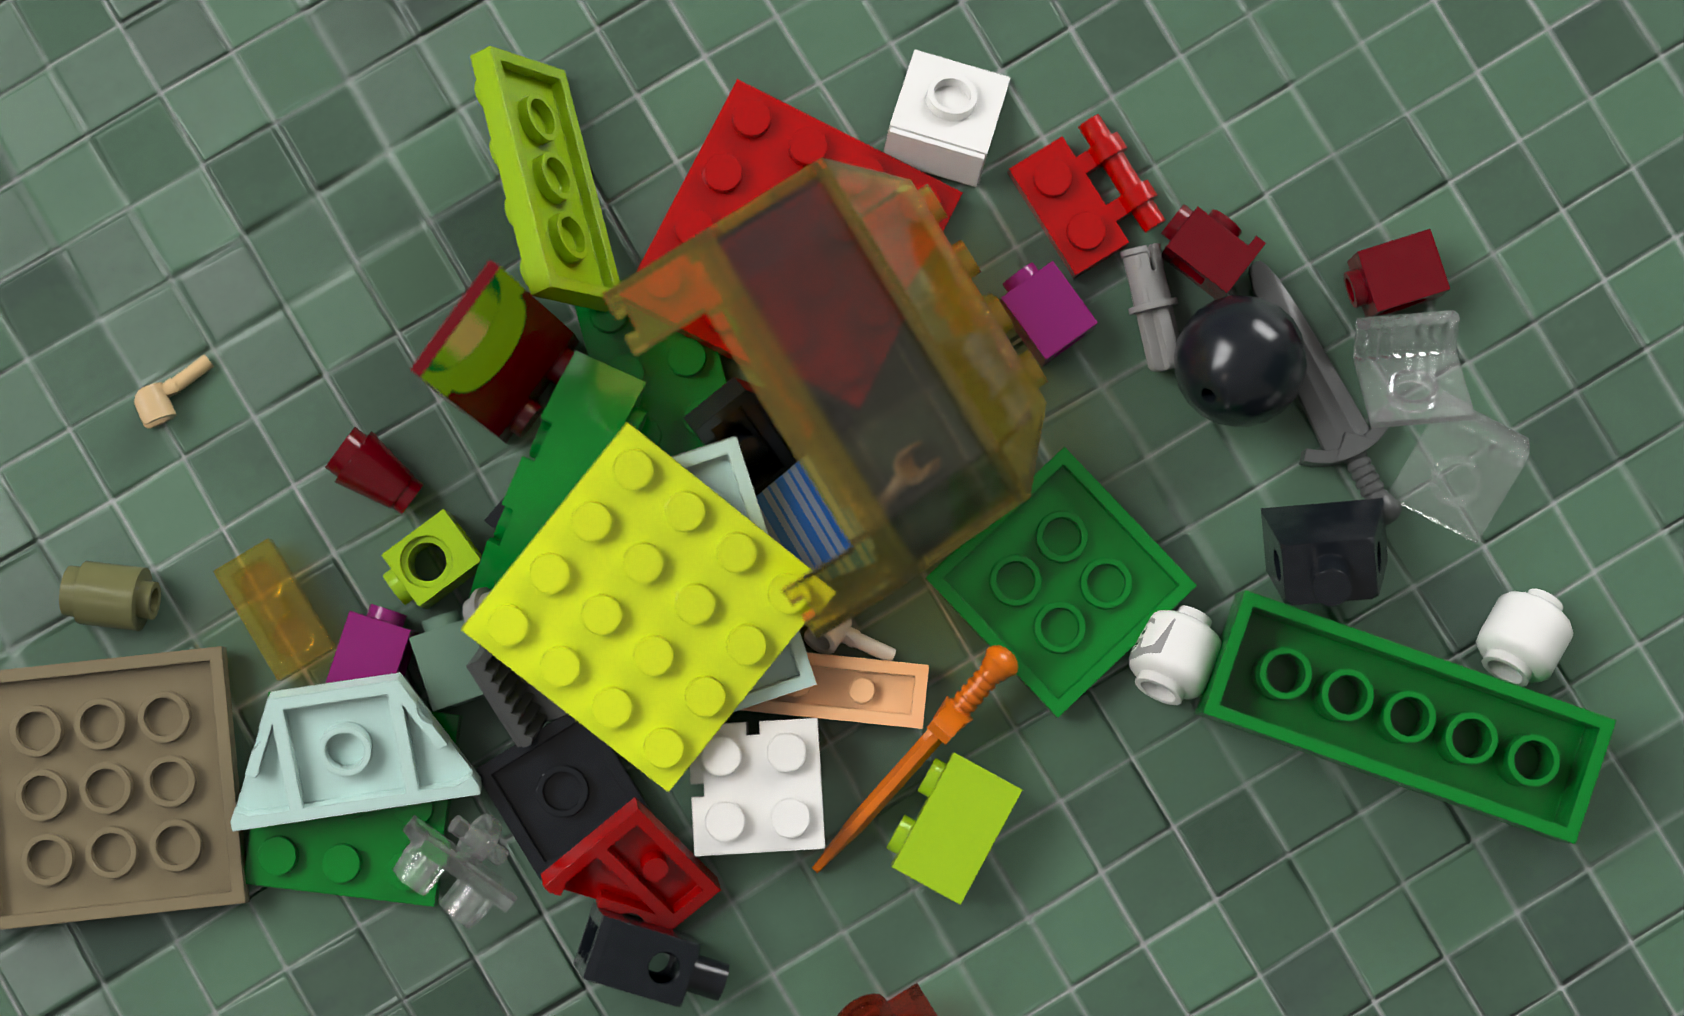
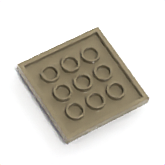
M208 647L0 670V930L250 902L249 885L246 884L245 880L246 853L244 831H232L230 823L238 802L240 788L226 647Z

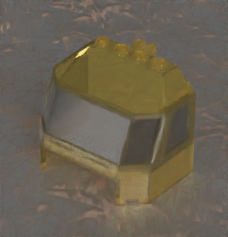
M819 158L602 294L617 321L626 315H629L636 331L625 338L635 356L705 312L710 317L851 545L782 588V592L792 606L803 599L809 604L811 609L802 614V617L817 639L895 592L1031 497L1047 403L1038 388L1048 383L1047 378L1031 352L1026 350L1018 355L1005 335L1015 326L996 295H993L991 292L981 295L971 278L981 273V270L964 242L959 240L951 245L938 225L940 221L947 218V214L929 185L926 184L917 190L911 179L826 158Z

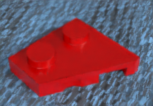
M636 797L631 799L541 873L543 887L549 893L561 896L563 890L587 896L596 899L598 908L618 914L633 913L640 916L644 922L671 930L721 891L718 877L694 856Z

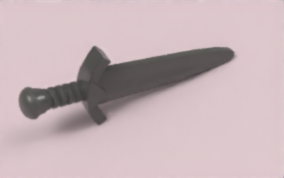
M1255 261L1249 266L1248 271L1254 297L1264 298L1280 306L1293 318L1302 333L1307 369L1297 397L1322 450L1306 448L1301 452L1299 465L1330 467L1344 463L1348 467V472H1351V478L1356 482L1357 489L1361 491V497H1364V499L1383 498L1385 525L1391 524L1401 514L1402 504L1384 489L1385 485L1383 481H1380L1379 474L1375 472L1376 468L1371 464L1372 460L1367 456L1366 450L1378 442L1384 435L1394 415L1382 410L1376 415L1370 428L1368 427L1330 359L1279 278L1265 263Z

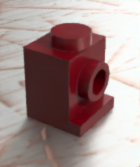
M1185 204L1182 205L1161 232L1170 241L1161 253L1162 258L1216 300L1223 298L1266 243L1255 236L1251 243L1247 245L1238 238L1242 230L1223 213L1212 209L1207 214L1198 206L1193 211Z

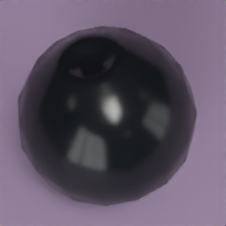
M1230 295L1214 300L1200 308L1185 324L1177 339L1174 353L1178 387L1188 404L1201 416L1216 424L1235 427H1249L1265 423L1283 412L1295 400L1303 384L1307 369L1302 333L1293 318L1280 306L1264 298Z

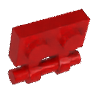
M1099 114L1089 118L1078 127L1090 146L1087 151L1075 157L1067 142L1061 136L1008 170L1009 177L1073 279L1128 246L1129 241L1118 225V222L1133 214L1145 234L1166 221L1154 202V199L1158 197L1148 179L1143 182L1140 180L1123 153L1128 149L1118 132L1111 134ZM1102 166L1120 193L1117 199L1107 205L1087 176Z

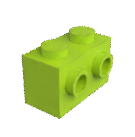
M952 752L946 763L936 757L934 758L917 792L925 795L927 799L915 820L905 814L903 815L886 849L896 854L891 863L892 868L961 905L1017 802L1022 789Z

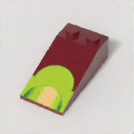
M490 259L410 370L446 402L506 444L513 433L521 438L535 423L543 409L537 403V400L550 382L555 385L558 384L575 353L573 350L580 341L543 304L501 266Z

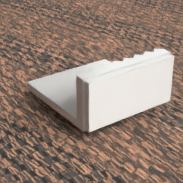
M914 49L891 119L883 152L920 171L976 187L981 179L1011 77Z

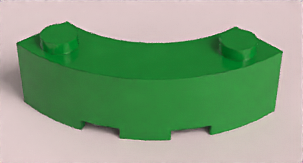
M575 351L540 417L543 421L535 435L529 452V457L535 459V461L522 456L501 504L505 508L498 521L493 538L490 537L485 545L470 596L475 589L487 587L492 590L626 422L630 423L638 431H642L648 416V411L639 408L646 386L645 381Z

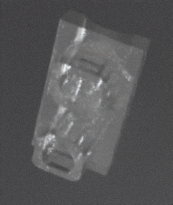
M486 813L479 816L472 823L460 815L456 816L450 822L448 831L459 839L457 845L416 815L403 828L404 833L411 842L403 851L393 871L404 884L423 896L428 893L445 870L456 877V882L440 900L439 904L445 912L468 929L477 924L493 905L506 913L518 899L513 892L503 886L504 880L501 876L481 863L488 859L496 866H500L509 854L506 848L497 843L501 836L502 824L494 816Z

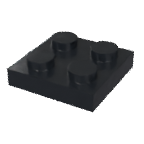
M569 714L559 717L543 727L530 746L517 748L514 745L475 769L481 777L482 785L540 880H542V872L634 797L652 812L616 751Z

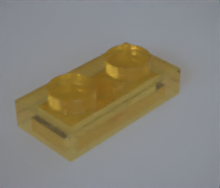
M265 539L213 571L277 681H284L337 649L272 539Z

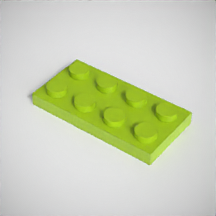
M488 46L471 55L470 58L476 78L474 90L486 117L491 137L489 149L492 159L499 169L506 196L504 203L505 213L514 228L521 256L520 272L524 282L529 287L530 294L534 297L603 312L624 304L625 301L622 300L624 296L565 70L493 46Z

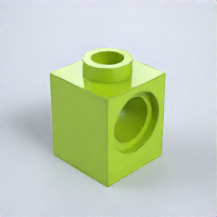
M442 509L381 554L391 568L383 574V577L404 605L414 600L419 607L429 609L476 574L482 554L454 516L445 509ZM438 546L443 550L446 557L445 570L438 578L432 581H423L415 571V559L424 548Z

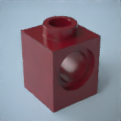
M1431 229L1357 251L1347 261L1350 271H1346L1343 274L1345 288L1354 308L1362 307L1367 321L1438 299L1450 290Z

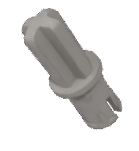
M1153 243L1148 245V247L1143 245L1121 251L1120 254L1124 262L1134 306L1129 308L1128 311L1129 315L1137 316L1148 368L1153 372L1174 369V353L1179 332L1173 306L1179 304L1177 297L1171 298L1161 254V244Z

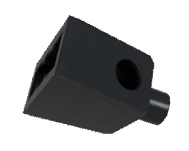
M1383 498L1261 508L1266 571L1285 604L1293 606L1321 603L1326 606H1337L1345 601L1367 600L1379 596L1388 562Z
M594 902L573 962L584 980L676 1007H681L686 992L718 1001L723 993L729 973L728 963L699 954L701 944L692 935L676 929L671 930L644 922L642 918L627 913L618 914L598 908L597 903ZM661 952L670 955L669 962L663 970L659 972L648 970L649 963L655 955Z

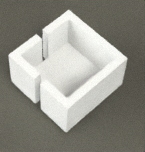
M818 718L759 721L760 734L749 735L748 722L724 723L690 765L691 784H704V796L691 797L694 856L825 849Z

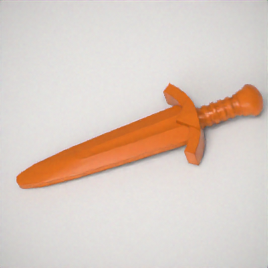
M993 645L986 649V655L982 660L980 669L976 670L973 673L974 676L967 680V684H964L961 690L955 693L954 698L946 696L934 715L933 720L926 727L927 731L848 818L812 866V869L817 874L871 823L942 742L946 745L957 732L973 720L971 712H974L978 708L977 705H980L984 701L983 699L988 697L989 692L996 688V684L1017 674L1018 661L1009 649L1000 645Z

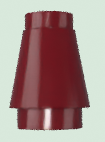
M356 427L352 429L325 466L328 471L337 476L334 483L388 508H393L401 515L424 485L414 477V474L372 431L367 436Z

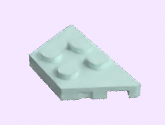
M400 672L272 691L266 702L257 739L251 752L245 772V779L230 823L232 831L480 795L482 781L477 771Z

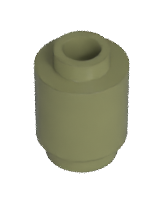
M85 561L81 566H68L63 574L59 590V607L63 616L74 617L75 621L82 625L133 631L142 630L148 619L154 620L156 618L161 601L160 584L152 581V575L148 568Z

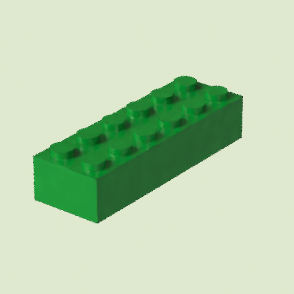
M1247 590L1235 594L1220 637L1222 645L1205 692L1200 696L1194 714L1557 842L1576 844L1617 720Z

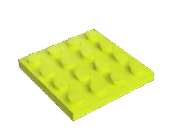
M626 422L464 623L461 630L669 792L833 589V586L630 423Z

